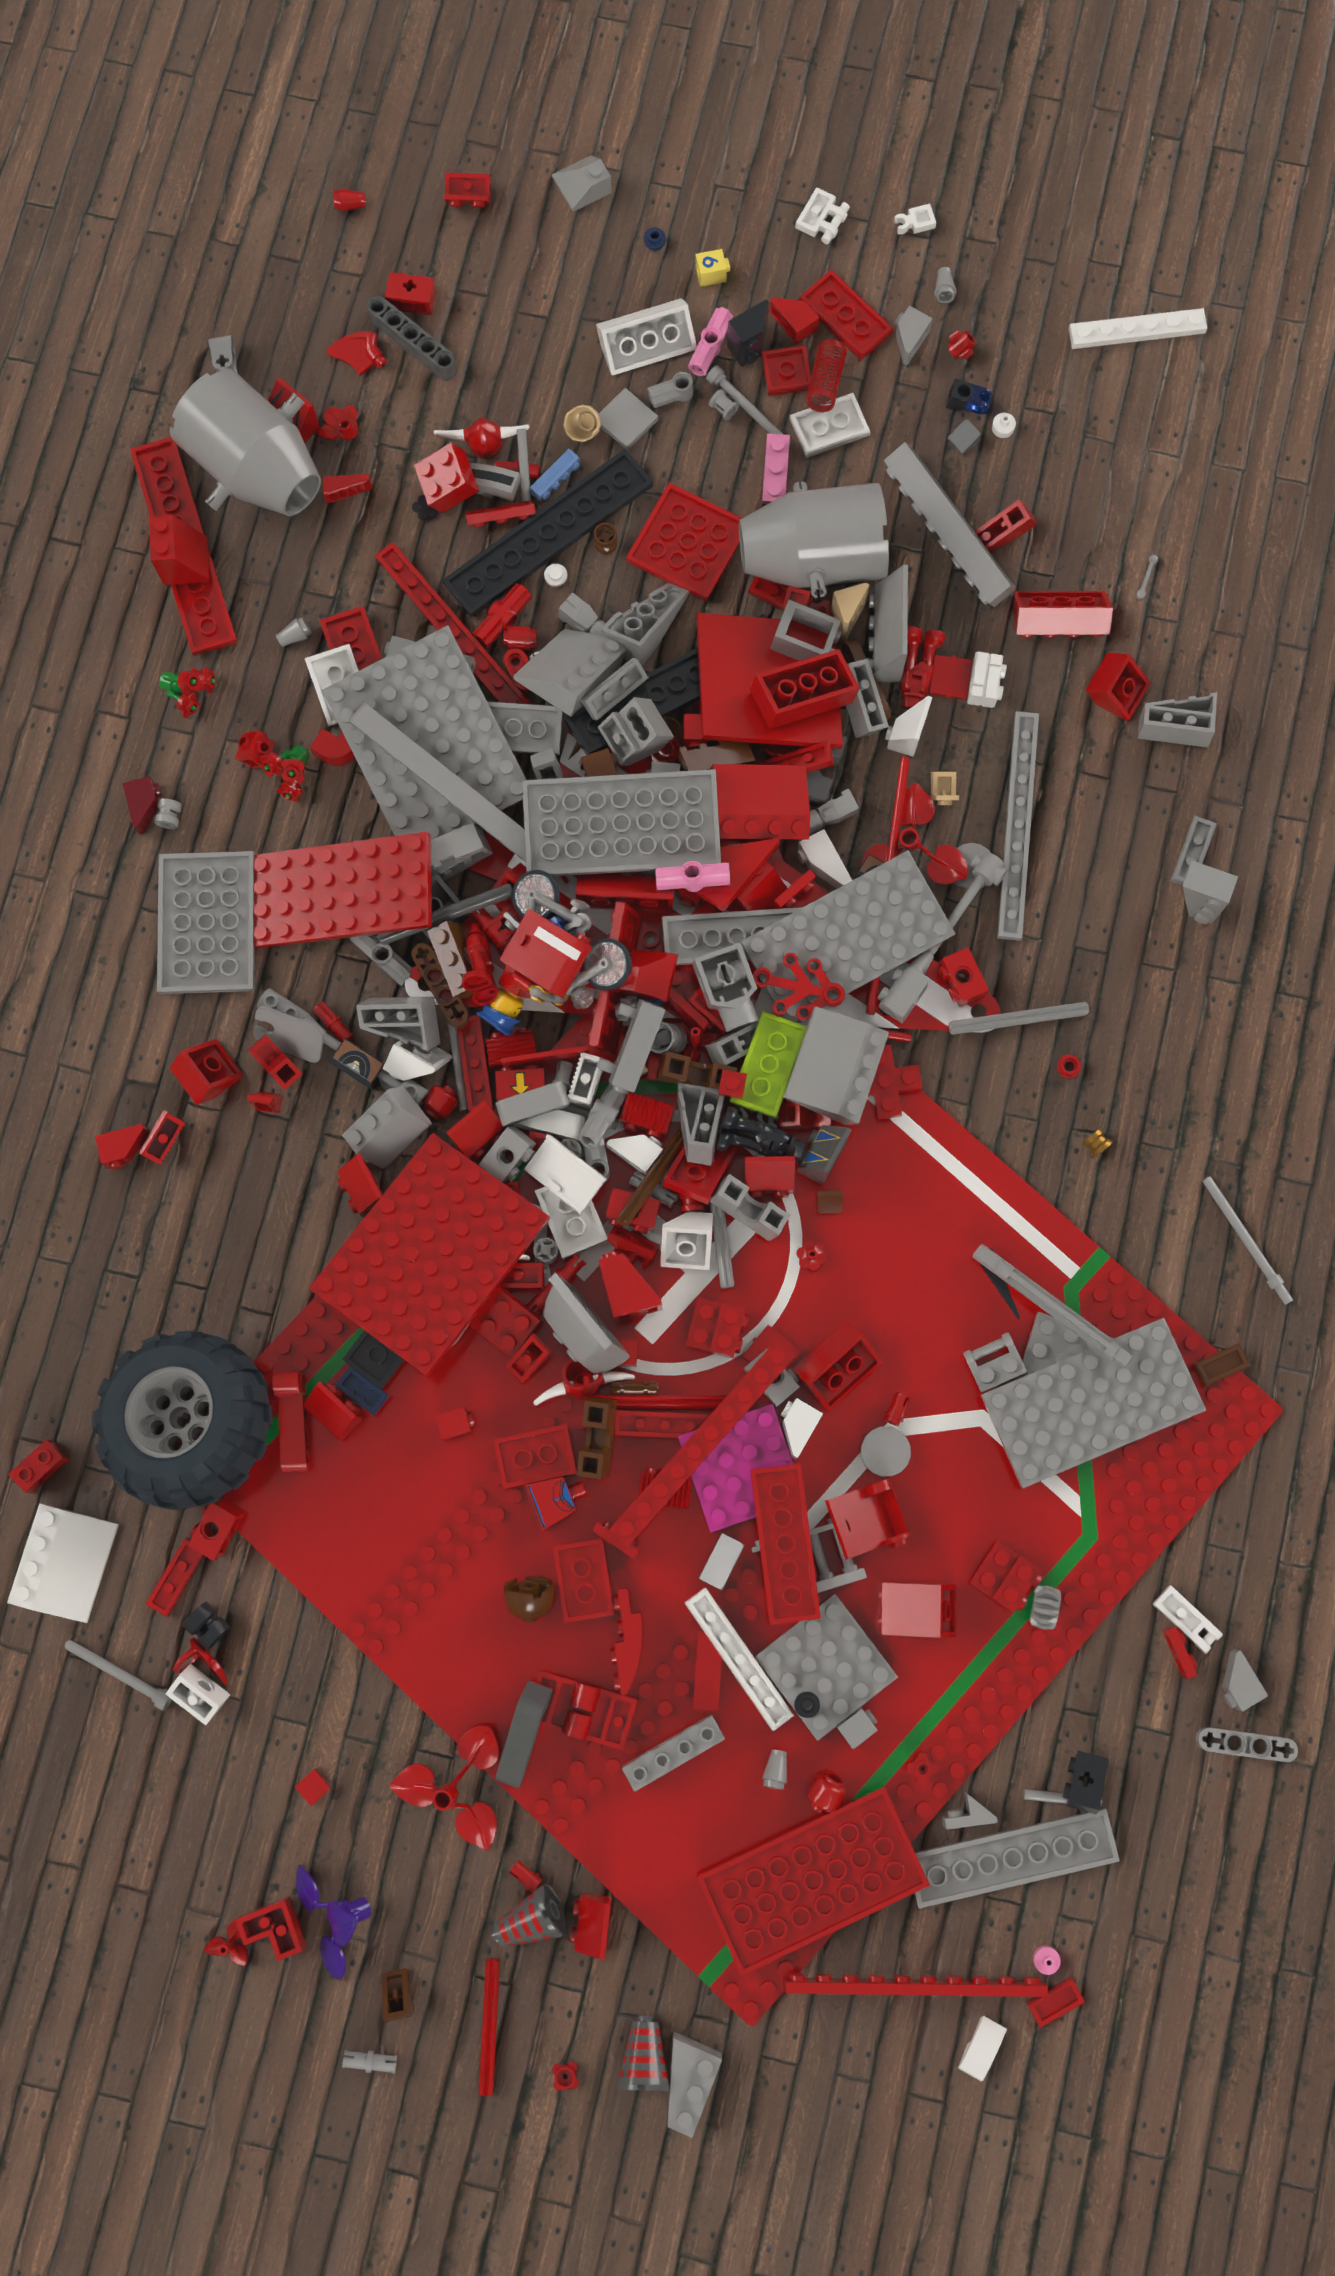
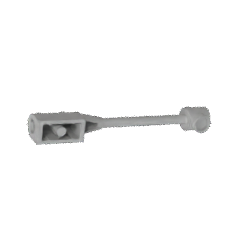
M985 852L983 856L977 854L973 859L970 867L974 868L971 873L975 880L948 917L952 928L983 884L991 886L993 883L998 886L1002 881L1007 869L1004 868V862L996 855ZM943 942L921 953L912 963L905 966L903 970L897 968L891 977L894 984L890 989L884 987L877 998L881 1001L879 1007L882 1011L903 1024L929 986L930 978L925 976V973L932 963L934 954Z
M271 988L267 989L260 997L257 1009L260 1006H267L314 1024L324 1032L323 1043L334 1050H337L341 1042L327 1034L313 1019L311 1014ZM382 1069L377 1078L393 1088L404 1086L420 1108L423 1106L422 1100L429 1092L427 1089L411 1079L405 1080L403 1083L391 1077L389 1073Z

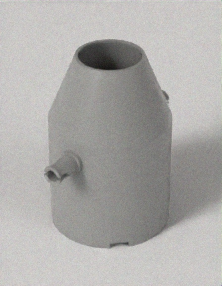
M228 367L217 368L219 372L211 376L206 373L200 377L178 402L172 415L175 422L174 427H170V435L180 448L218 481V486L205 502L217 511L229 495H233L241 501L287 516H294L303 511L315 498L321 485L320 475L298 428L292 423V418L305 402L293 392L283 407L276 409L241 376Z
M801 481L802 489H800L799 482L793 485V492H788L739 520L741 560L743 571L746 574L795 588L811 587V594L815 598H818L817 590H819L820 598L825 596L827 592L826 585L880 580L887 577L889 543L888 540L883 538V525H887L883 493L879 483L807 490L808 487L805 482Z

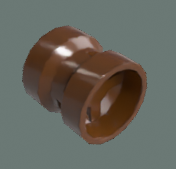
M601 523L594 530L595 548L601 554H610L617 548V532L610 523Z

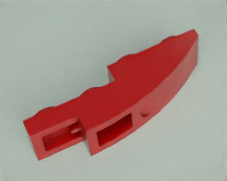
M628 1588L618 1589V1595L613 1596L615 1611L620 1610L621 1621H617L619 1637L624 1636V1641L615 1642V1648L610 1649L612 1664H617L618 1674L614 1675L615 1690H620L621 1696L627 1694L635 1677L641 1655L643 1636L642 1612L631 1614Z

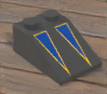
M822 1125L819 1131L814 1129L808 1140L811 1146L807 1152L803 1150L800 1160L797 1159L796 1161L799 1164L797 1172L823 1185L846 1145L852 1130L848 1127Z

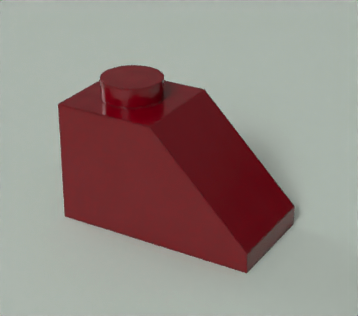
M150 776L122 783L132 824L138 834L144 833L158 811L159 797L162 796L159 783H154Z

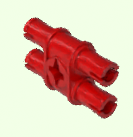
M509 899L494 904L500 911L497 917L493 918L485 908L469 913L481 925L483 933L490 938L497 946L496 949L500 952L505 951L515 933L512 930L503 928V924L507 920L503 916L504 913L510 912L520 923L523 919L515 910L513 902L511 903Z

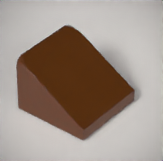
M842 1190L818 1192V1213H840L842 1211Z

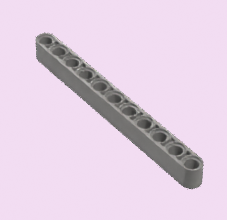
M364 702L349 720L352 725L526 863L525 829Z

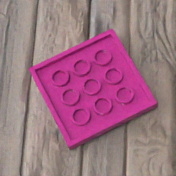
M773 1404L746 1412L691 1475L710 1533L756 1517L750 1474L751 1469L793 1465ZM696 1430L678 1436L681 1447Z

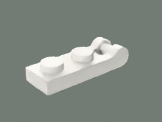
M1171 1585L1152 1603L1205 1654L1211 1649L1210 1645L1223 1636L1209 1620ZM1204 1628L1208 1633L1201 1638L1198 1633Z

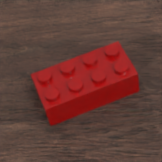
M840 649L756 674L750 692L769 729L852 704L860 687Z

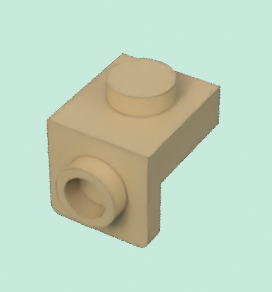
M931 772V799L938 801V805H952V801L959 800V795H956V772Z

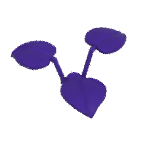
M300 1864L296 1872L297 1896L303 1907L308 1911L314 1910L315 1906L317 1908L327 1907V1917L332 1927L333 1936L331 1939L327 1935L322 1937L320 1953L328 1972L335 1979L341 1981L345 1975L346 1961L340 1946H345L349 1943L358 1922L370 1918V1904L364 1897L350 1903L347 1899L341 1902H320L318 1900L319 1891L314 1880Z

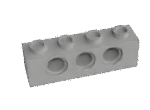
M710 1714L624 1764L622 1770L635 1792L723 1741L725 1737L713 1715Z

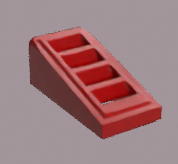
M369 474L323 477V492L327 503L372 489Z
M257 1092L248 1095V1102L257 1111L280 1113L282 1095L269 1092Z

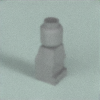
M572 593L559 607L558 618L564 623L569 624L575 631L603 636L601 628L606 623L601 620L598 621V616L590 605Z
M849 789L841 792L839 798L831 799L819 807L818 811H810V834L822 829L823 824L825 826L840 823L858 813L859 807Z

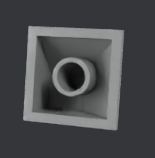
M591 155L552 174L553 180L572 212L612 193L611 176L600 158Z

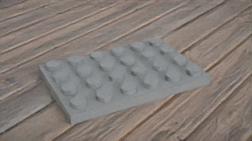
M254 851L159 854L157 992L159 994L255 991Z

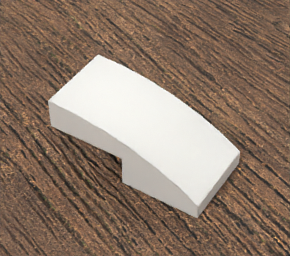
M985 2016L980 2017L972 2040L966 2046L958 2069L979 2081H983L1007 2029Z

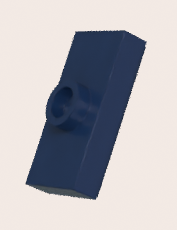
M351 1366L335 1384L337 1388L374 1416L390 1397L385 1391L377 1387Z

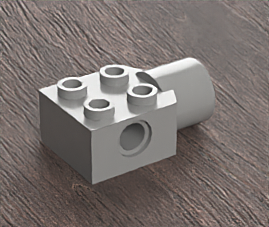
M741 943L694 958L692 965L707 1006L710 1009L719 1010L726 1032L734 1031L759 1021L750 998L757 989Z

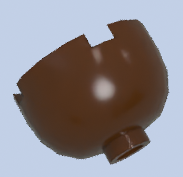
M526 1576L524 1582L517 1583V1578H514L504 1584L506 1607L510 1613L518 1618H522L524 1622L536 1621L537 1618L549 1612L554 1603L555 1585L554 1583L551 1585V1580L548 1578Z

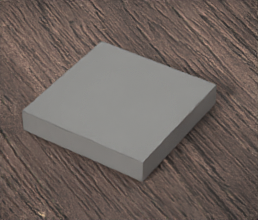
M626 388L599 413L601 428L626 450L630 449L658 421V415Z

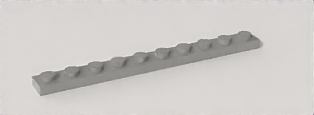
M1016 711L1014 714L1003 854L1004 868L1007 869V872L1001 881L997 939L1022 940L1039 722L1038 713Z

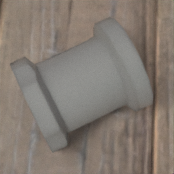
M722 389L718 390L709 401V406L716 408L723 415L725 421L731 419L739 408L738 403L732 402L726 397Z

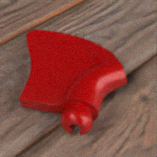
M361 331L349 334L337 340L326 350L328 356L352 366L359 376L373 365L383 368L382 364H387V359L377 346L378 335L373 332Z

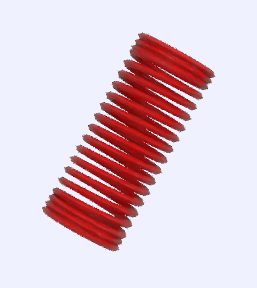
M824 340L818 346L806 396V404L816 412H829L835 405L847 354L845 345L837 340ZM826 345H835V346H837V347H839V348L831 347V346L824 347V346H826ZM833 348V349L839 350L842 354H840L839 352H837V351H835V350H823V349ZM826 351L835 352V353L839 354L841 357H839L838 355L833 354V353H823V352H826ZM814 394H816V395H818V396H820V397L830 398V399H821V398H819V397H816ZM812 396H814L816 399H819V400H822V401H830V402H819V401L815 400ZM811 399H813L815 402L820 403V404H830V405H826V406L818 405V404L814 403Z

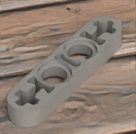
M1203 1727L1196 1734L1197 1745L1209 1752L1281 1762H1291L1298 1755L1296 1743L1284 1737L1212 1727ZM1210 1732V1736L1221 1739V1744L1210 1742L1209 1746H1207V1743L1202 1738ZM1232 1735L1238 1736L1241 1742L1240 1747L1236 1750H1231L1227 1744L1229 1737ZM1257 1739H1262L1266 1743V1749L1261 1754H1257L1253 1749V1743ZM1274 1740L1273 1745L1278 1747H1284L1286 1743V1746L1291 1748V1752L1286 1753L1284 1757L1282 1752L1273 1751L1271 1741Z

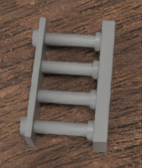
M831 1518L827 1519V1525L810 1530L812 1550L820 1573L818 1576L819 1581H816L818 1593L867 1578L864 1568L858 1569L857 1565H854L852 1558L845 1560ZM829 1529L833 1530L844 1568H842L843 1574L833 1576V1572L829 1571L818 1533ZM759 1540L754 1541L756 1546L751 1548L752 1553L760 1551Z

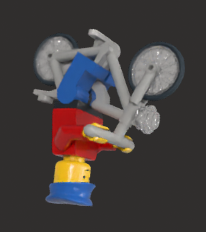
M542 870L528 871L515 883L512 891V901L515 910L521 917L524 918L528 909L533 910L544 918H548L551 914L555 913L560 917L554 916L549 921L577 936L578 932L585 935V932L591 927L590 917L587 914L579 913L581 910L588 911L590 906L584 901L574 898L570 901V904L573 906L571 910L559 904V887L556 880L549 873ZM505 912L503 915L507 919L505 925L516 932L520 922L510 912ZM605 938L592 944L593 948L583 963V972L580 973L579 970L564 998L551 993L506 965L498 981V984L503 988H498L496 1000L489 1005H484L483 1010L476 1014L503 1034L510 1036L513 1034L512 1028L521 1022V1019L517 1017L524 1005L521 997L532 998L541 1003L546 1001L555 1005H563L562 1002H566L568 995H570L571 1001L574 1003L573 1006L576 1009H585L593 1002L594 992L590 988L587 989L584 985L590 983L595 988L606 991L620 987L627 980L631 971L630 953L624 944L615 939Z

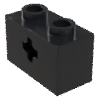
M1078 1751L1075 1758H1070L1068 1772L1072 1773L1071 1782L1065 1783L1063 1798L1067 1799V1807L1097 1815L1102 1799L1109 1762L1108 1758ZM1083 1776L1087 1777L1088 1783H1091L1087 1787H1082V1781L1080 1780Z

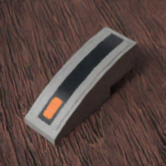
M470 463L479 492L475 494L491 499L493 496H497L513 502L520 485L519 472L492 465Z

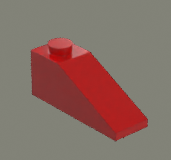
M1019 499L974 532L987 550L991 552L1019 538L1038 523L1029 507Z

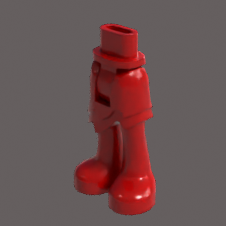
M908 626L907 657L901 677V698L904 699V709L909 710L926 697L925 695L929 690L935 664H932L936 649L944 644L946 637L942 631L928 630L925 632L922 661L916 665L923 632L918 627Z
M473 923L470 925V931L467 933L466 952L472 970L463 975L462 986L465 990L473 991L472 999L475 1004L489 1005L498 996V987L492 974L494 965L491 960L489 941L479 924Z

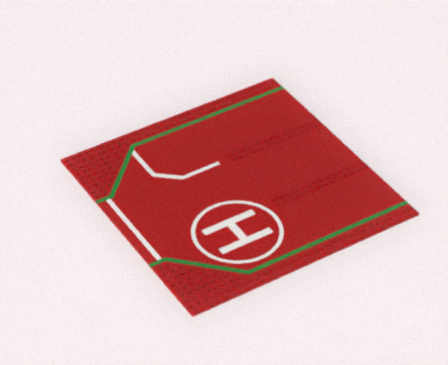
M584 1014L550 1051L588 1045L591 1055L615 1063L629 1026H623L622 1021L616 1056L607 1055L589 1045L588 1033L593 1026L594 1017L593 1014ZM662 1018L661 1021L669 1024L683 1025L692 1029L683 1019ZM714 1026L710 1031L706 1030L704 1033H715L718 1035L719 1039L720 1037L729 1034L733 1031H725L724 1033H722L717 1027ZM686 1045L685 1049L681 1053H679V1055H683L684 1051L687 1048H689L690 1045ZM698 1047L701 1057L697 1062L712 1064L707 1050ZM650 1050L645 1063L646 1068L648 1069L649 1056H661L662 1054ZM746 1055L727 1064V1066L736 1067L737 1072H740ZM579 1061L570 1062L573 1064L569 1082L571 1085ZM557 1064L539 1066L545 1070L546 1085L552 1084L556 1077ZM602 1072L593 1105L597 1099L601 1098L609 1085L611 1073ZM647 1072L640 1076L634 1093L675 1106L667 1137L661 1136L660 1139H657L662 1143L661 1148L664 1151L676 1132L681 1129L677 1105V1084L647 1081ZM922 1090L899 1093L902 1117L877 1120L874 1097H867L859 1124L844 1125L835 1121L836 1126L848 1127L852 1131L823 1185L797 1172L799 1164L796 1163L797 1159H795L793 1194H789V1197L775 1198L774 1194H764V1198H753L764 1204L772 1202L790 1215L777 1237L768 1241L725 1212L734 1278L733 1288L722 1289L720 1286L713 1225L709 1270L660 1267L663 1224L683 1215L680 1209L683 1205L680 1196L676 1203L673 1202L674 1206L672 1208L661 1202L654 1232L648 1231L647 1234L633 1231L634 1227L632 1226L623 1227L660 1245L652 1261L650 1260L646 1267H642L643 1257L636 1256L634 1261L631 1262L630 1256L633 1252L616 1249L611 1243L606 1241L577 1253L580 1258L574 1266L581 1259L586 1265L571 1279L572 1282L570 1283L578 1290L616 1339L638 1340L637 1367L617 1366L610 1371L624 1372L635 1376L634 1380H618L621 1383H624V1381H644V1383L656 1381L658 1382V1395L727 1396L747 1374L743 1368L750 1362L742 1356L752 1345L753 1338H757L767 1325L771 1326L802 1351L792 1363V1368L846 1320L864 1334L883 1361L881 1366L830 1412L825 1410L800 1380L797 1382L799 1388L777 1407L774 1406L784 1438L785 1434L782 1427L784 1417L781 1416V1413L789 1401L793 1403L798 1398L823 1413L799 1457L796 1460L792 1458L793 1464H801L809 1530L828 1524L827 1519L831 1517L825 1503L826 1500L890 1478L910 1533V1537L906 1538L908 1542L906 1544L893 1548L891 1543L852 1557L853 1563L857 1565L858 1569L864 1568L867 1578L818 1593L819 1605L833 1594H836L898 1676V1678L860 1707L864 1712L869 1709L877 1720L874 1726L878 1731L856 1748H851L837 1727L817 1741L759 1662L758 1664L794 1714L792 1718L775 1731L771 1730L723 1659L718 1711L693 1709L698 1631L703 1630L684 1602L703 1588H707L754 1658L799 1621L769 1625L760 1551L754 1553L751 1551V1548L756 1546L754 1541L759 1540L756 1517L710 1533L692 1477L688 1508L664 1506L634 1540L638 1543L636 1548L640 1550L635 1559L603 1539L615 1615L564 1623L553 1546L602 1539V1537L592 1531L596 1523L598 1522L602 1525L606 1521L613 1526L639 1496L641 1472L646 1473L647 1468L663 1469L681 1449L678 1438L615 1435L614 1427L610 1475L603 1479L577 1476V1474L563 1476L568 1486L582 1481L587 1495L574 1500L577 1508L576 1512L547 1530L541 1531L524 1485L503 1489L493 1439L567 1424L576 1469H578L579 1451L583 1449L587 1436V1428L582 1426L585 1400L577 1398L572 1394H563L550 1398L538 1405L533 1403L542 1393L563 1381V1366L571 1358L566 1352L568 1350L566 1345L559 1343L552 1333L555 1331L543 1316L544 1308L538 1314L542 1320L533 1333L551 1350V1356L540 1364L524 1383L505 1366L511 1358L468 1325L458 1342L450 1347L428 1377L404 1361L384 1387L383 1391L390 1395V1397L375 1416L341 1391L343 1393L341 1398L344 1401L346 1399L352 1401L361 1410L359 1415L363 1418L343 1441L338 1440L307 1410L309 1470L283 1473L280 1461L278 1397L273 1392V1373L293 1371L304 1373L307 1399L319 1381L325 1384L330 1382L334 1385L339 1381L350 1366L342 1359L364 1331L316 1295L253 1362L263 1374L269 1388L268 1399L269 1405L272 1406L273 1417L272 1428H268L265 1440L268 1446L262 1460L257 1459L249 1471L251 1476L238 1489H231L222 1495L223 1500L245 1512L237 1531L457 1744L462 1735L473 1727L486 1725L494 1730L499 1743V1757L492 1767L484 1769L494 1780L520 1696L528 1680L536 1683L540 1670L621 1694L620 1690H615L614 1675L618 1674L617 1664H612L610 1649L615 1648V1642L624 1641V1636L619 1637L617 1621H621L620 1610L615 1611L613 1596L618 1595V1589L628 1588L631 1614L642 1612L643 1636L638 1668L633 1682L625 1695L638 1700L624 1750L622 1751L589 1740L573 1738L562 1734V1732L540 1726L520 1789L497 1780L495 1781L749 2026H754L784 1992L783 1977H790L791 1973H800L835 1932L740 1976L697 1879V1875L824 1815L812 1808V1802L808 1798V1791L815 1778L819 1774H826V1772L833 1773L844 1781L843 1786L846 1789V1795L839 1807L884 1786L910 1843H912L1283 1412L1282 1407L1241 1371L1204 1387L1193 1364L1219 1353V1351ZM725 1097V1107L718 1137L721 1134L728 1106L735 1107L733 1103H730L731 1097ZM626 1099L620 1106L619 1113L615 1119L619 1121L617 1129L607 1128L603 1135L610 1170L609 1180L601 1186L592 1198L607 1238L614 1227L609 1224L610 1221L606 1220L605 1217L612 1190L616 1188L634 1193L637 1188L630 1185L629 1182L632 1176L635 1177L634 1173L638 1170L609 1150L606 1143L610 1139L645 1135L649 1138L646 1135L647 1131L637 1129V1132L629 1131L623 1128L624 1124L620 1123V1116ZM495 1107L493 1112L500 1119L497 1108ZM748 1114V1119L756 1122L757 1116L755 1114L753 1116ZM763 1115L762 1120L768 1124V1116ZM779 1120L773 1122L777 1125L778 1129L790 1135H796L795 1139L804 1141L803 1150L808 1151L811 1146L808 1140L814 1131L813 1129L779 1128ZM517 1127L529 1137L530 1130ZM556 1138V1139H557L558 1141H560V1142L564 1140V1139ZM579 1143L582 1149L581 1159L586 1162L584 1146L582 1143ZM494 1144L490 1145V1146L486 1149L487 1153L489 1152V1150L492 1148V1146H493ZM739 1146L723 1178L730 1174L744 1183L743 1165L745 1157L765 1156L759 1155L758 1152ZM508 1149L505 1157L509 1162H512L514 1155ZM482 1157L478 1161L474 1159L473 1162L479 1166V1163L482 1161L484 1157ZM531 1157L526 1163H521L518 1167L520 1172L513 1181H519V1193L523 1198L541 1208L535 1190L545 1186L524 1170L532 1159ZM673 1163L670 1165L666 1173L659 1181L661 1182V1186H663V1181L667 1176V1172H669V1170L671 1169ZM602 1167L594 1168L602 1175L605 1172V1169ZM819 1191H843L842 1211L840 1213L817 1212V1194ZM702 1203L705 1206L704 1212L711 1213L710 1203L708 1205ZM548 1222L523 1253L529 1256L530 1260L519 1259L516 1263L539 1262L533 1252L535 1243L541 1238H550L555 1241ZM809 1240L814 1242V1244L821 1243L827 1256L826 1262L821 1264L817 1271L801 1268L799 1265L800 1259L796 1255L797 1250L803 1247L804 1242ZM981 1244H984L989 1249L992 1248L994 1253L1109 1337L1117 1338L1165 1318L1206 1411L1021 1489L982 1400V1393L963 1352L976 1350L1002 1338L1003 1334L1009 1332L1022 1360L1037 1312L1051 1315L1007 1283L1020 1319H1017L980 1263L972 1257L973 1253ZM559 1251L555 1262L544 1264V1284L546 1285L549 1282L548 1279L556 1273L555 1271L558 1268L561 1270L574 1255L563 1259ZM612 1251H617V1254L623 1253L661 1299L663 1310L615 1323L599 1264V1259L603 1258L602 1255ZM542 1288L504 1289L524 1305H527ZM697 1298L746 1308L745 1314L749 1315L746 1330H740L739 1338L743 1339L740 1354L735 1353L734 1358H729L685 1346ZM1006 1346L975 1361L979 1367L1010 1352ZM610 1382L601 1385L593 1395H611ZM896 1392L910 1397L902 1417L904 1421L899 1426L885 1421V1412H889ZM763 1393L748 1411L772 1403ZM465 1407L467 1412L472 1411L475 1426H472V1433L446 1441L441 1440L435 1415ZM209 1409L204 1413V1416L209 1415ZM715 1409L616 1410L711 1414ZM879 1427H893L900 1430L907 1437L911 1447V1457L908 1465L900 1473L893 1476L881 1477L873 1474L865 1467L862 1461V1442L870 1431ZM181 1439L176 1442L175 1451L181 1448ZM829 1529L818 1533L829 1571L833 1572V1576L843 1574L842 1568H844L833 1530ZM723 1533L745 1545L723 1589L720 1590L699 1579ZM995 1541H999L1041 1569L1039 1575L1042 1579L1038 1586L1046 1585L1060 1590V1608L1054 1629H1039L1030 1623L1035 1589L1030 1588L1025 1595L1028 1601L1021 1611L1016 1609L1013 1613L969 1584ZM813 1554L816 1581H819L818 1576L820 1573ZM526 1576L550 1579L551 1585L553 1583L555 1585V1597L549 1612L537 1618L534 1622H524L522 1618H518L510 1613L504 1599V1584L507 1581L517 1578V1583L524 1582ZM882 1583L956 1585V1637L935 1638L881 1635L878 1620L879 1615L882 1614V1603L879 1601V1590L882 1588ZM708 1715H713L725 1737L723 1741L634 1792L622 1770L624 1764ZM772 1749L787 1752V1784H784V1790L763 1786L764 1780L762 1777ZM921 1752L926 1753L928 1760L938 1766L937 1773L932 1774L924 1785L919 1784L914 1774H910L907 1771V1765L912 1763L917 1758L918 1753ZM921 1766L920 1770L924 1771L925 1767Z

